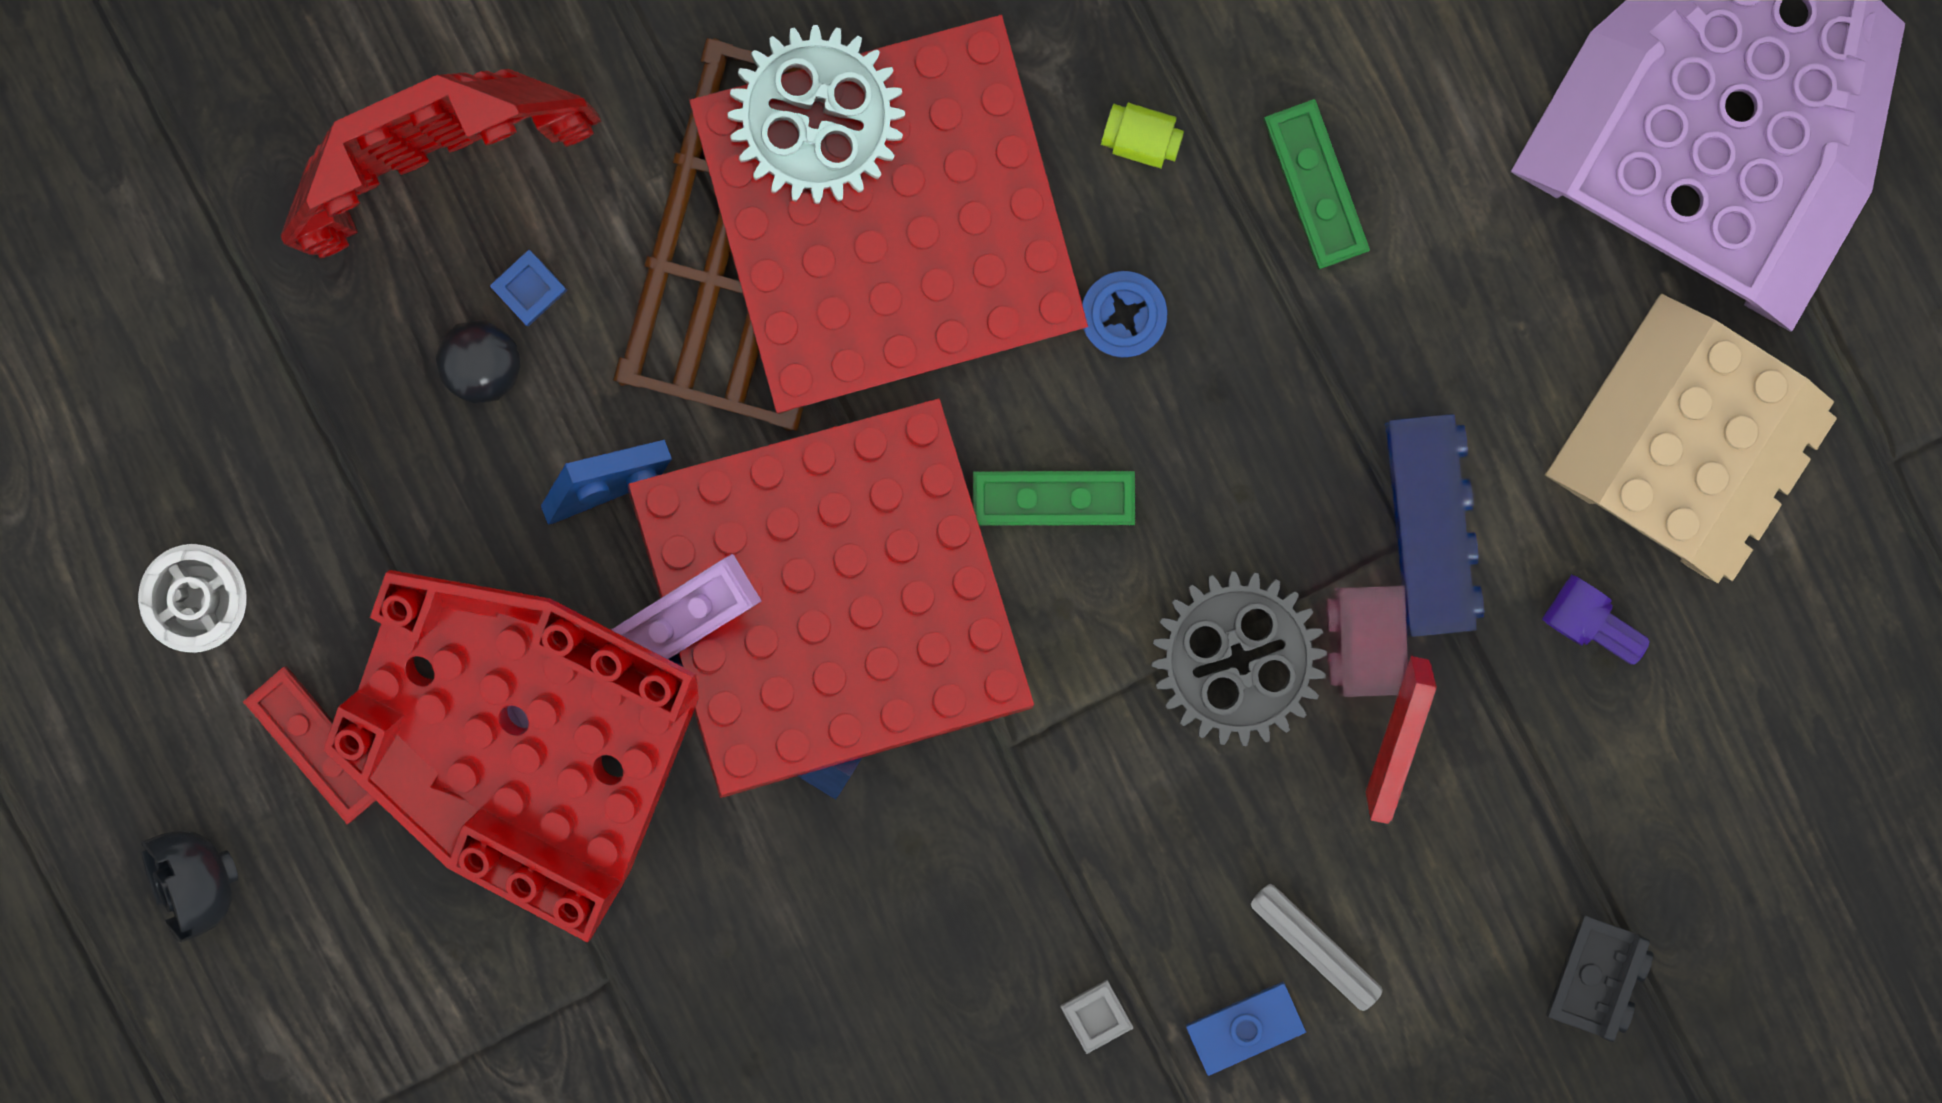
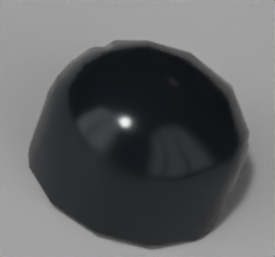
M482 320L456 324L441 338L435 357L440 380L444 386L458 398L475 404L499 400L515 385L521 367L519 352L513 339L497 326Z

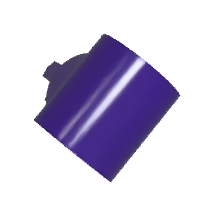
M1572 574L1541 619L1577 644L1583 646V644L1587 645L1591 640H1594L1631 665L1636 664L1643 657L1650 643L1648 637L1610 613L1613 605L1609 597Z

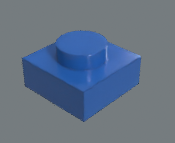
M530 249L490 285L528 327L567 291L565 286Z

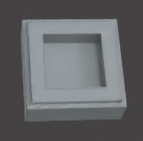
M1108 980L1060 1005L1086 1054L1134 1028Z

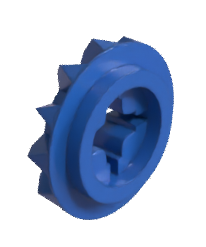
M1119 271L1100 278L1088 290L1082 304L1088 327L1084 328L1086 336L1100 351L1116 357H1132L1146 352L1158 342L1167 323V306L1160 289L1150 279L1135 272ZM1115 293L1119 300L1122 299L1126 306L1134 303L1135 305L1142 302L1145 303L1146 306L1139 309V313L1133 317L1135 324L1133 328L1137 335L1132 336L1130 330H1126L1122 323L1114 326L1110 324L1104 328L1102 323L1108 321L1109 317L1115 312L1113 305L1115 301L1111 294Z

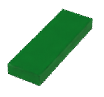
M1313 99L1264 117L1263 120L1318 270L1369 252L1370 248L1316 100Z
M1135 471L973 472V508L979 525H1135Z

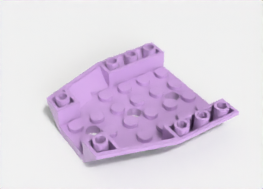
M1626 0L1589 33L1513 166L1511 173L1555 198L1563 195L1742 297L1746 300L1744 306L1792 332L1872 193L1905 23L1881 0H1802L1807 6L1808 17L1806 22L1800 27H1791L1781 19L1779 8L1783 0ZM1740 91L1751 97L1754 103V112L1748 121L1738 122L1728 116L1725 102L1730 93ZM1689 186L1698 193L1700 206L1693 216H1681L1674 211L1671 205V196L1677 187Z

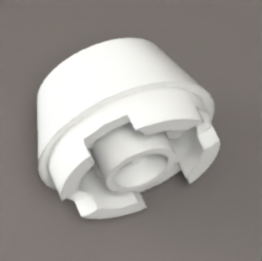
M181 545L163 552L145 571L139 586V610L147 629L164 645L182 652H203L221 645L237 630L245 613L246 588L239 570L223 553L204 545Z

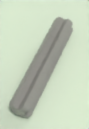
M1268 884L1256 894L1251 902L1252 909L1359 1010H1367L1380 998L1383 992L1382 987L1279 889L1272 884Z

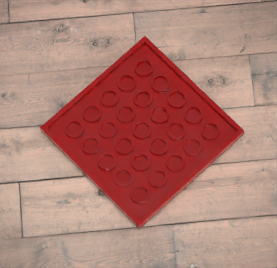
M1002 15L877 49L880 53L873 65L875 70L879 71L892 67L894 70L892 75L884 82L885 88L895 87L902 89V94L890 101V107L904 110L905 116L899 120L890 121V127L901 132L903 136L899 141H885L884 143L895 155L892 161L875 159L874 162L882 175L875 179L863 172L860 177L864 190L860 193L854 190L848 182L843 184V199L841 201L835 199L830 188L823 189V196L819 204H814L811 189H803L799 199L796 202L792 201V185L785 183L774 194L771 192L774 180L773 175L768 173L758 180L753 178L754 172L760 164L757 159L740 162V155L749 145L747 141L731 142L730 136L737 130L742 129L743 123L729 120L728 112L743 108V103L733 99L730 96L731 89H747L748 84L689 100L776 414L1088 327ZM874 50L860 53V55L864 57ZM803 69L781 76L783 89L793 96L806 94L812 87L811 77ZM845 81L835 87L834 97L840 107L853 110L859 108L864 103L865 95L863 89L857 83ZM777 99L769 101V106L772 109L806 115L809 117L808 126L813 129H818L822 121L833 122L856 131H861L864 128L861 121L825 114L823 112L824 103L820 101H814L811 109L800 108ZM787 120L774 122L767 131L769 141L779 149L790 148L798 141L799 134L797 128ZM831 134L821 141L820 149L822 155L827 160L840 163L850 157L851 146L844 136Z
M940 399L628 484V491L660 598L733 554L761 599L760 603L677 653L680 666L696 674L699 700L694 713L720 798L1033 708L1032 695Z

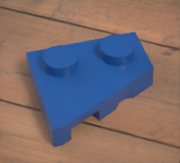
M665 440L566 463L541 504L548 525L629 493V483L662 475L672 460Z

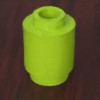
M1129 102L1126 107L1113 104L1101 145L1112 148V154L1162 169L1165 159L1175 162L1184 130L1174 128L1177 120L1175 116Z

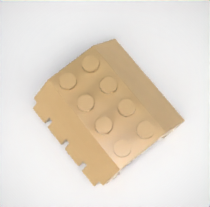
M1660 294L1545 473V476L1587 503L1597 504L1682 558L1680 562L1705 578L1719 583L1724 576L1733 581L1753 551L1752 548L1745 544L1748 536H1751L1759 541L1782 505L1774 498L1776 492L1780 491L1788 495L1811 460L1803 453L1806 445L1817 450L1837 418L1829 412L1834 401L1808 378L1720 322Z

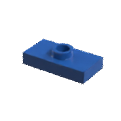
M1284 982L1185 1025L1208 1076L1306 1033Z

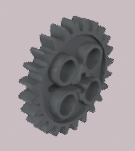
M1230 571L1227 587H1221L1214 575L1208 576L1209 592L1203 594L1194 585H1190L1188 589L1193 602L1187 606L1183 602L1174 599L1171 603L1179 614L1177 620L1161 618L1159 621L1170 631L1169 638L1153 639L1152 643L1166 650V657L1152 661L1151 666L1167 670L1168 676L1159 680L1155 686L1157 689H1173L1174 694L1165 703L1166 708L1172 709L1183 705L1186 709L1179 723L1185 726L1195 718L1199 719L1198 736L1204 738L1212 727L1218 728V740L1221 745L1226 744L1231 731L1237 732L1242 746H1248L1250 731L1257 730L1264 742H1269V725L1275 723L1287 733L1290 731L1285 716L1289 712L1305 718L1307 715L1303 707L1298 703L1301 697L1318 699L1319 697L1307 685L1310 679H1322L1326 676L1321 670L1313 668L1312 664L1313 660L1327 656V651L1312 648L1310 642L1319 637L1323 631L1321 628L1306 629L1303 624L1313 614L1311 608L1298 612L1292 609L1299 596L1297 592L1293 591L1283 599L1277 597L1280 589V581L1274 579L1265 590L1260 589L1259 573H1252L1247 586H1241L1236 571ZM1252 609H1262L1270 618L1268 633L1257 640L1247 638L1241 629L1242 617ZM1203 626H1209L1216 630L1220 641L1216 652L1208 657L1197 656L1190 648L1192 633ZM1279 639L1285 643L1284 648L1279 651L1246 661L1247 671L1239 673L1234 666H1228L1197 678L1193 675V670L1196 667L1230 657L1232 655L1231 646L1234 644H1239L1242 650L1249 651ZM1270 660H1278L1287 669L1288 677L1286 683L1278 690H1266L1259 682V670L1264 663ZM1217 678H1229L1236 686L1237 695L1235 700L1227 707H1214L1210 704L1207 697L1208 686Z

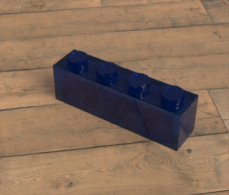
M1455 414L1385 422L1406 634L1407 636L1414 637L1476 630L1475 618L1484 617V603L1481 586H1472L1470 565L1478 564L1479 556L1475 532L1467 533L1465 511L1473 510V495L1470 479H1461L1459 457H1467L1468 455L1465 426L1456 425Z

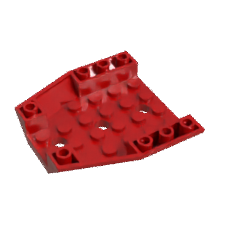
M501 69L496 73L480 71L474 75L465 72L433 76L341 118L332 124L322 143L315 149L314 155L307 161L281 233L284 245L306 254H318L320 259L331 256L347 248L349 244L346 238L358 233L349 210L360 204L358 195L380 185L378 176L391 170H398L400 175L414 171L429 163L426 154L439 148L447 147L449 152H453L480 139H483L485 146L500 142L517 132L514 124L530 116L537 130L553 144L558 141L563 142L565 147L592 136L594 132L591 126L602 122L597 111L583 97L511 69Z
M393 570L387 571L370 616L371 619L381 623L368 663L358 691L338 707L323 751L445 867L588 943L630 874L699 700L696 674L550 598ZM415 656L423 657L431 663L435 673L434 679L425 678L416 670L414 664ZM508 706H517L525 712L529 721L528 728L519 727L511 721L508 715ZM602 755H610L621 763L623 777L612 776L604 769Z

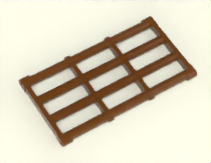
M706 38L700 59L704 66L695 98L719 92L728 58L756 65L751 57L752 51L734 47V45L721 42L717 38ZM793 67L787 69L784 73L786 74L797 70H801V68ZM691 110L680 153L675 152L672 163L676 164L652 256H647L644 267H647L648 270L624 358L619 357L613 381L618 382L621 386L643 387L767 421L770 424L783 427L786 431H798L803 407L776 414V412L745 404L759 353L748 312L724 398L693 390L720 289L723 288L741 294L743 292L739 281L724 277L731 249L720 211L703 271L672 263L697 170L709 173L706 160L700 159L703 149ZM669 274L700 282L672 384L641 376Z

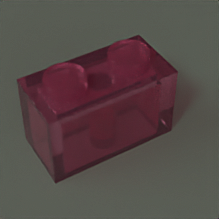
M1405 586L1336 588V599H1327L1326 604L1328 632L1337 631L1338 653H1329L1330 686L1339 685V695L1343 697L1398 695L1408 666Z

